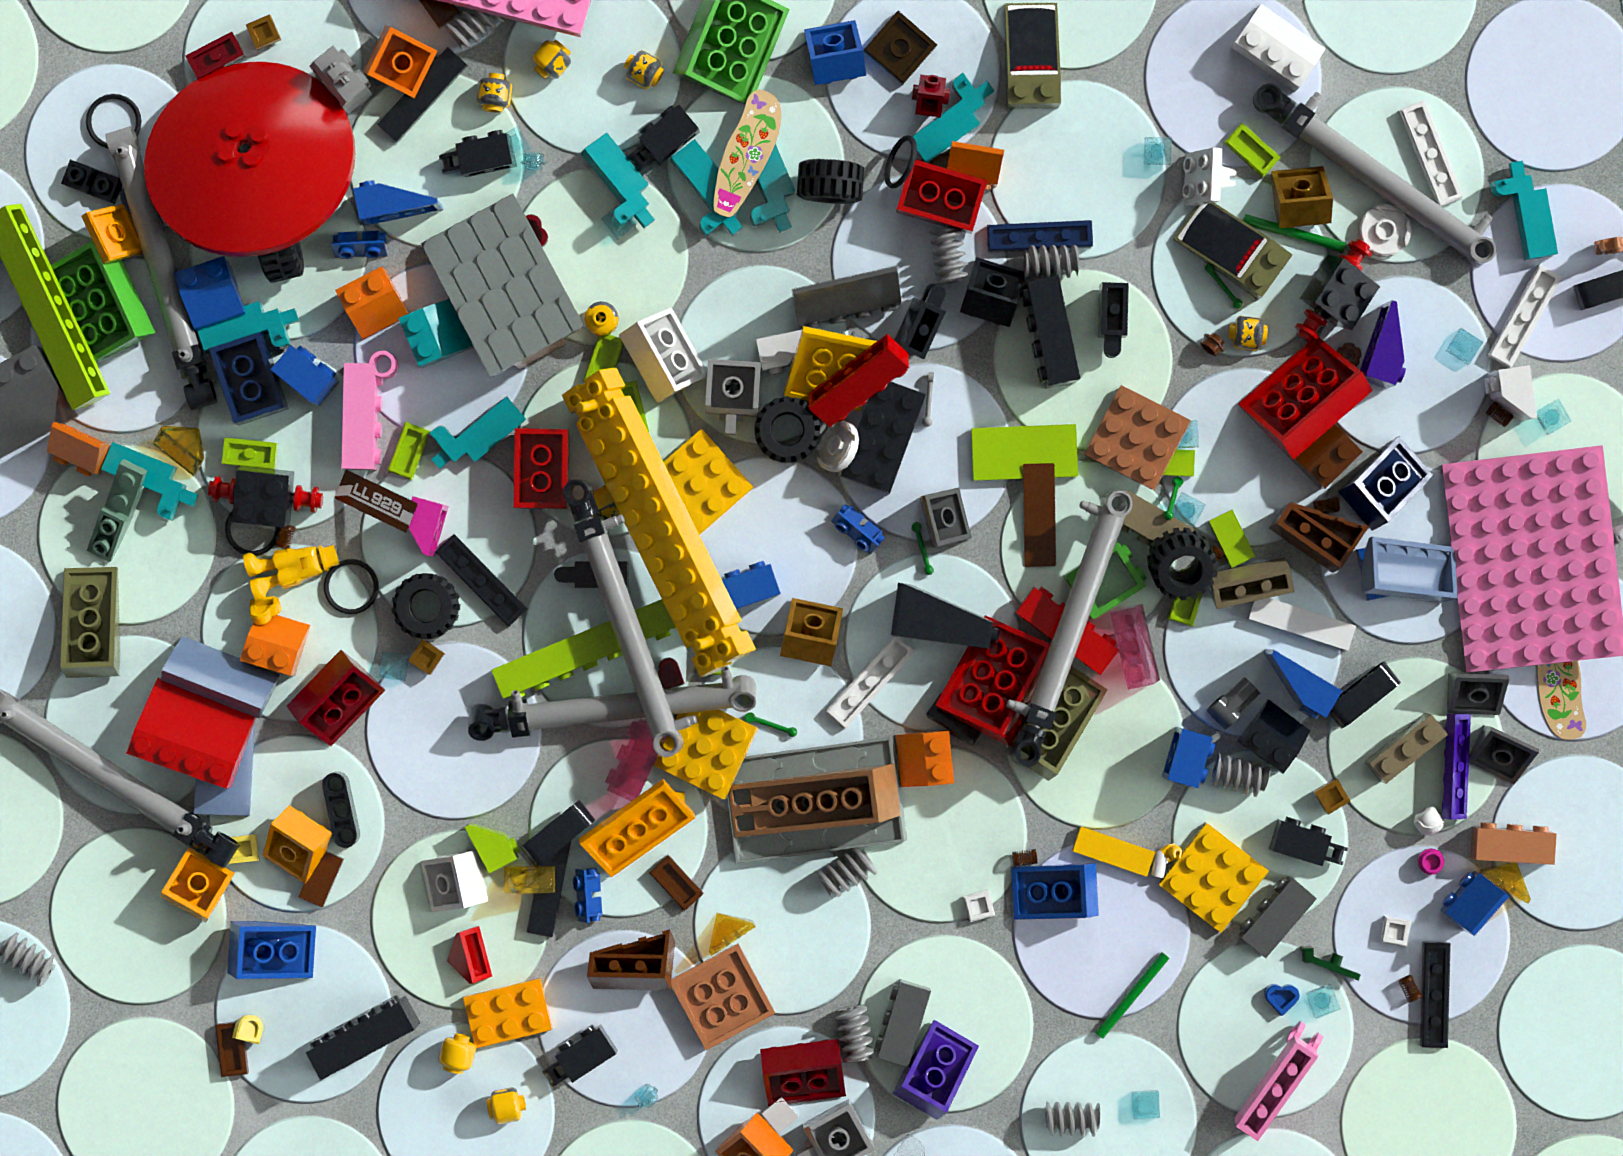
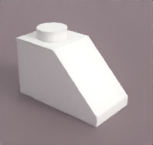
M802 330L756 339L763 372L768 371L769 375L784 372V368L788 367L794 358Z

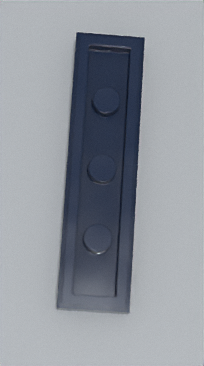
M1092 220L987 225L988 252L1028 250L1030 245H1034L1036 250L1039 249L1040 245H1045L1046 249H1049L1051 245H1055L1057 249H1060L1061 245H1066L1067 248H1070L1072 245H1076L1077 248L1093 247Z

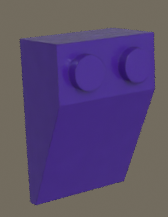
M1394 300L1382 305L1360 367V371H1362L1368 383L1385 389L1396 386L1397 382L1401 383L1406 368L1403 367L1405 358L1397 301Z
M933 1020L913 1053L909 1066L903 1070L892 1094L938 1120L948 1112L979 1045L938 1021Z

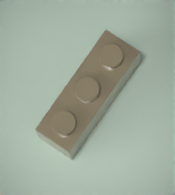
M1126 491L1132 498L1133 505L1131 511L1125 517L1121 531L1128 533L1129 530L1138 534L1136 539L1145 545L1155 544L1154 540L1157 537L1160 539L1164 537L1162 533L1165 531L1172 533L1173 528L1178 527L1180 531H1183L1184 527L1190 528L1191 532L1196 530L1175 517L1169 521L1164 519L1163 514L1165 511L1136 494ZM1121 502L1118 504L1116 511L1120 509Z
M1285 557L1219 571L1217 577H1212L1214 583L1210 587L1211 596L1217 609L1294 592L1291 569Z
M1425 713L1364 762L1380 782L1387 784L1448 734L1432 714Z

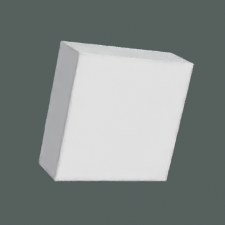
M988 889L963 896L970 922L995 916Z
M1384 916L1379 941L1407 947L1411 921Z
M783 1097L762 1112V1115L778 1134L799 1117Z

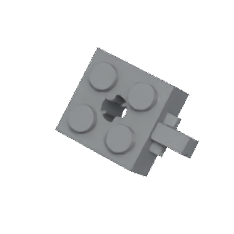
M331 46L315 59L309 67L320 78L330 93L338 99L342 108L350 114L373 96L369 90L372 84L359 69L354 72L352 68L356 65L343 49L337 51L334 46Z
M708 359L705 413L720 414L719 420L726 421L725 434L736 435L737 421L743 422V416L757 417L761 362ZM731 381H735L737 386H741V389L737 390L735 395H730L729 390L726 391V386H730Z
M847 1099L803 1124V1129L809 1139L804 1142L807 1147L797 1152L796 1156H865L874 1151L875 1146L853 1105ZM834 1133H844L845 1135H843V1141L840 1142L838 1139L833 1140L832 1138H835Z

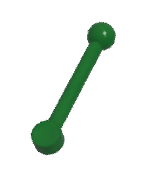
M1207 264L1204 269L1232 300L1233 307L1240 309L1243 305L1242 300L1237 299L1215 273L1211 265Z
M1178 476L1172 480V485L1174 486L1168 509L1163 514L1164 519L1168 521L1174 517L1172 512L1178 489L1183 485V479Z
M914 522L911 529L916 533L925 565L923 570L926 575H931L934 572V568L929 563L922 539V525L919 522Z
M752 712L745 715V720L749 723L754 721L785 732L790 737L797 735L795 727L787 728L758 718Z

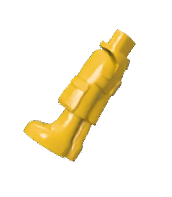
M319 545L318 549L317 546L299 549L286 548L274 551L270 559H259L252 553L243 555L244 566L249 577L278 569V574L250 580L251 591L256 602L262 601L266 597V593L275 586L280 585L284 589H288L303 583L304 580L323 573V569L327 572L330 567L339 565L334 545L327 547Z

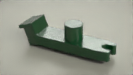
M1300 946V949H1302V962L1313 963L1359 981L1361 974L1340 966L1344 956L1332 952L1330 960L1326 961L1314 956L1313 947Z

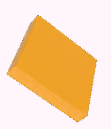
M120 204L89 211L81 216L104 264L143 254L135 225L125 205Z

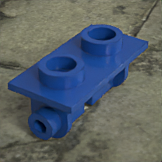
M380 230L362 231V240H357V231L338 232V234L333 235L331 246L335 258H378L379 256H387L385 246L387 242L386 233H381Z
M844 504L831 522L835 524L836 529L840 533L847 534L853 539L859 549L872 554L885 538L882 535V531L869 520L862 527L859 523L864 516L853 506L850 505L848 507Z
M587 868V873L586 870L575 869V875L573 876V888L577 892V902L574 905L575 915L580 922L600 921V916L603 915L602 900L600 896L592 897V892H601L600 873H597V868Z

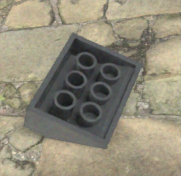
M897 266L792 289V299L799 327L818 328L820 327V322L829 320L830 324L842 323L846 321L845 317L856 315V319L871 316V311L881 309L882 313L897 310L896 305L902 303Z
M36 345L0 363V458L49 433L53 422L65 424L78 417L76 410H72L67 402L65 393L59 380L55 377L54 370L42 347Z

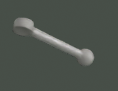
M928 372L925 417L922 420V424L925 427L932 425L930 414L934 372Z

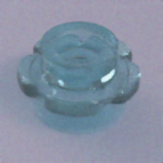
M525 152L523 153V161H520V163L526 165L527 170H541V165H545L546 161L544 160V153Z
M647 1083L637 1091L634 1099L638 1102L639 1108L645 1106L650 1108L655 1104L658 1099V1089L655 1086L652 1087Z

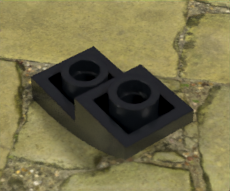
M71 159L61 182L62 185L112 204L116 203L122 187L119 177Z
M940 693L926 713L927 718L948 729L951 735L973 746L981 732L937 708L935 705L942 694Z

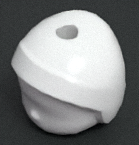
M1428 807L1415 815L1414 824L1422 835L1431 836L1440 832L1444 825V819L1437 812L1436 808Z

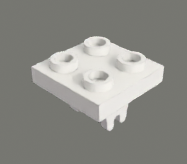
M1213 147L1186 153L1183 164L1185 181L1182 189L1184 206L1220 202L1221 188L1236 185L1235 181L1229 179V176L1236 175V171L1222 166V148Z

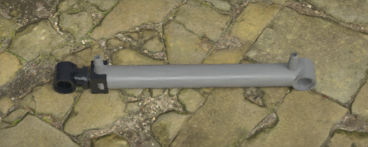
M1273 83L1264 84L1255 92L1253 105L1259 112L1266 113L1280 124L1287 118L1281 127L1295 138L1300 137L1466 256V259L1471 264L1482 265L1494 258L1496 254L1495 243L1492 239L1482 236L1492 220L1491 215L1485 214L1483 219L1472 229L1314 116L1315 112L1313 111L1322 98L1319 92H1315L1305 105L1300 103L1294 110L1292 109L1296 102L1282 93L1281 89ZM1262 93H1270L1274 98L1273 104H1265L1261 98ZM1477 244L1484 246L1486 250L1484 258L1476 254L1475 247Z
M132 126L106 133V142L118 170L173 348V359L177 370L182 371L180 372L181 378L188 379L189 384L183 386L187 403L191 410L215 404L218 400L214 385L210 378L204 379L203 374L207 372L206 365H203L207 363L202 346L198 343L194 327L180 296L174 274L176 269L162 223L146 187L144 165L139 152L140 147Z
M571 480L564 486L563 497L569 504L574 521L579 522L583 520V522L574 524V528L579 542L583 543L654 740V750L660 756L671 757L680 752L683 747V737L678 731L696 724L697 719L693 715L674 721L607 535L609 533L608 530L623 524L625 518L623 515L604 520L603 516H596L600 512L594 498L592 485L585 480ZM578 485L584 489V496L580 500H576L573 496V489ZM665 736L673 738L674 748L672 750L664 748L662 741Z
M1118 490L1105 493L1100 500V506L1091 502H1080L1079 507L1098 517L1030 702L1024 704L1008 700L1006 703L1007 708L1022 714L1020 720L1030 723V725L1021 724L1016 740L1010 746L1009 755L1016 764L1029 767L1038 763L1041 758V746L1047 732L1040 728L1047 730L1052 728L1057 714L1054 711L1123 522L1126 515L1132 509V498L1125 491ZM1115 497L1119 498L1121 502V507L1118 511L1112 507V500ZM1027 745L1030 749V755L1023 760L1020 756V750Z
M723 667L721 669L722 683L663 689L672 715L733 708L739 712H747L756 705V683L754 679L747 675H739L732 679L730 669ZM514 690L511 692V701H508V709L507 707L493 709L486 704L473 706L469 711L468 733L470 737L477 741L488 740L496 732L509 733L511 731L512 738L530 736L531 730L645 718L636 692L528 704L527 699H522L519 691Z
M0 689L1 724L7 725L173 833L172 836L187 846L192 845L197 850L201 847L206 848L203 855L213 863L226 868L240 846L236 840L219 831L216 835H213L211 833L213 828L207 824V821L193 812H187L21 704L20 700Z

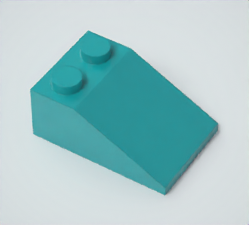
M450 299L399 317L416 362L422 369L474 348Z

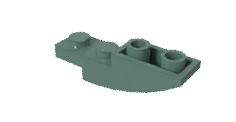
M125 459L119 463L106 504L100 510L87 548L88 552L108 562L113 560L144 489L142 485L147 470Z

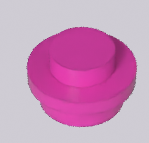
M1425 849L1418 856V866L1426 874H1437L1444 866V857L1436 849Z

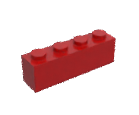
M886 334L809 392L808 408L829 427L836 422L843 421L848 413L856 407L863 406L871 396L883 391L891 381L902 377L909 369L908 353Z
M1042 586L1039 590L1033 587L1014 613L1052 640L1065 603L1062 602L1058 605L1051 600L1054 595ZM1087 621L1074 657L1095 673L1101 675L1119 649L1115 647L1117 642L1105 633L1101 637L1093 631L1096 626Z

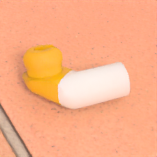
M1167 844L1157 850L1153 859L1151 876L1164 878L1166 864L1174 859L1178 860L1182 856L1181 848L1176 844Z

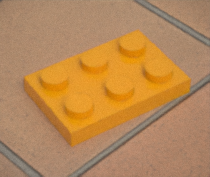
M541 978L463 997L476 1048L553 1029Z

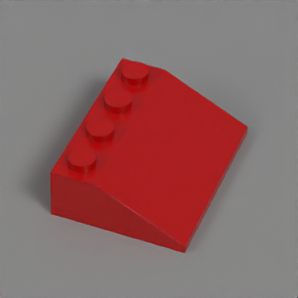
M1318 338L1317 341L1311 339L1310 342L1304 345L1242 399L1238 405L1282 451L1294 460L1373 390L1362 371L1322 339Z
M985 615V618L996 622V628L999 629L998 643L993 645V649L968 646L935 706L981 733L1010 746L1024 721L1020 720L1022 714L1007 708L1006 703L1008 700L1024 704L1030 702L1051 644Z
M158 677L136 724L126 754L227 789L233 785L256 717L161 681V678Z

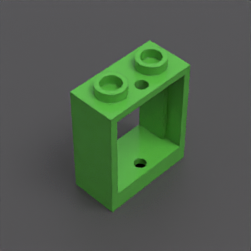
M1116 542L1112 553L1116 552L1135 585L1099 608L1094 602L1089 615L1090 620H1094L1146 587L1144 581L1147 578L1139 566L1135 568L1130 561V558L1133 556L1126 544L1120 545L1119 542ZM1079 566L1063 575L1070 588H1072Z

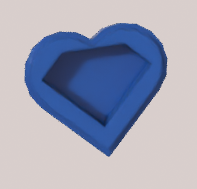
M1270 984L1264 991L1266 1001L1281 1016L1291 1009L1300 997L1298 989L1290 984L1282 987L1277 984Z

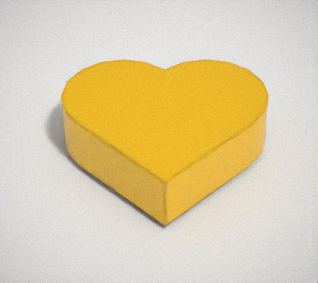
M274 596L265 597L262 601L257 602L255 599L250 600V617L255 625L268 623L271 617L279 614L282 609L279 599Z

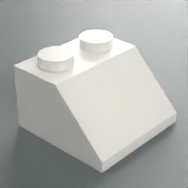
M1530 365L1500 369L1487 373V378L1484 380L1485 391L1487 394H1490L1492 401L1497 402L1507 412L1512 413L1519 421L1537 418Z
M477 850L464 851L421 861L432 912L461 909L488 901L487 889L481 870V861Z

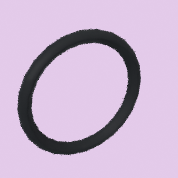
M107 94L99 97L93 102L87 112L86 127L88 133L98 145L108 148L107 142L97 137L91 123L94 110L102 102L110 99L126 102L133 109L136 117L134 129L136 136H138L141 129L142 120L138 107L131 99L121 94Z
M910 135L900 138L888 156L884 178L889 188L894 189L901 186L910 175L914 166L917 144L916 140ZM905 141H910L911 155L908 165L901 178L896 183H892L890 181V171L894 157Z
M232 509L225 523V533L233 549L241 554L252 553L258 556L274 547L275 542H277L276 540H278L277 538H279L278 533H280L281 527H275L273 539L266 547L260 550L250 551L238 546L233 540L230 530L233 517Z
M356 559L340 561L339 565L331 567L325 576V597L328 603L341 613L358 614L364 612L371 607L378 596L379 581L377 575L363 561ZM350 564L364 568L369 572L373 580V593L370 600L365 605L356 609H347L339 606L332 599L329 592V582L333 573L338 568Z

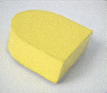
M254 1015L241 1016L235 1024L232 1038L259 1044L263 1032L261 1020Z

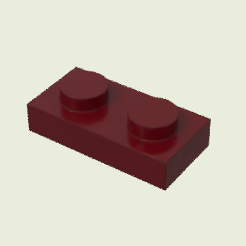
M232 31L185 55L197 79L246 57Z

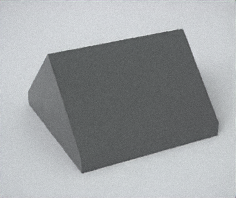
M959 487L920 497L932 548L972 538Z
M1448 673L1447 712L1454 714L1500 715L1509 683V675Z
M1483 725L1469 755V763L1515 784L1537 756L1539 749L1500 730Z

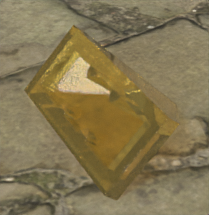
M162 426L152 443L192 476L197 474L204 460L199 428Z
M1517 862L1480 869L1479 873L1498 887L1527 904L1530 902L1531 898Z
M505 866L504 893H555V866H539L537 868L535 866Z
M717 913L709 947L710 955L713 956L756 927L755 922L750 919Z

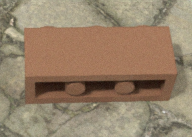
M1480 822V827L1472 826L1470 858L1486 861L1555 865L1557 833L1549 831L1548 826L1533 825V830H1522L1523 825L1507 824L1506 828H1496L1497 823Z

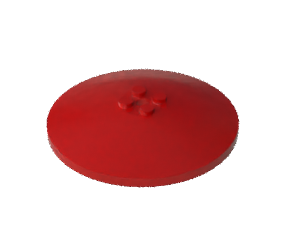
M246 62L222 67L187 85L167 104L155 122L148 138L144 159V176L150 199L160 217L176 235L204 251L223 256L252 257L277 252L290 247L322 226L337 209L348 190L355 167L356 151L353 130L345 110L339 104L338 99L330 93L322 82L297 68L272 62ZM244 144L251 145L248 152H238L240 146Z

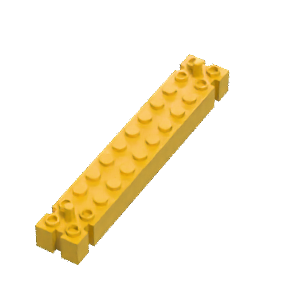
M617 368L598 370L584 380L586 384L575 385L563 393L562 397L569 412L577 413L579 421L575 422L620 515H623L625 518L624 523L686 649L692 647L696 655L691 659L699 676L703 677L716 673L723 667L732 664V661L741 659L755 651L756 648L748 632H741L737 625L742 620L631 396H624L621 390L625 387V384Z

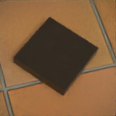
M898 10L865 47L864 52L898 82L904 85L938 44Z

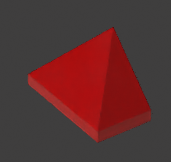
M479 926L456 933L447 962L469 984L492 977Z

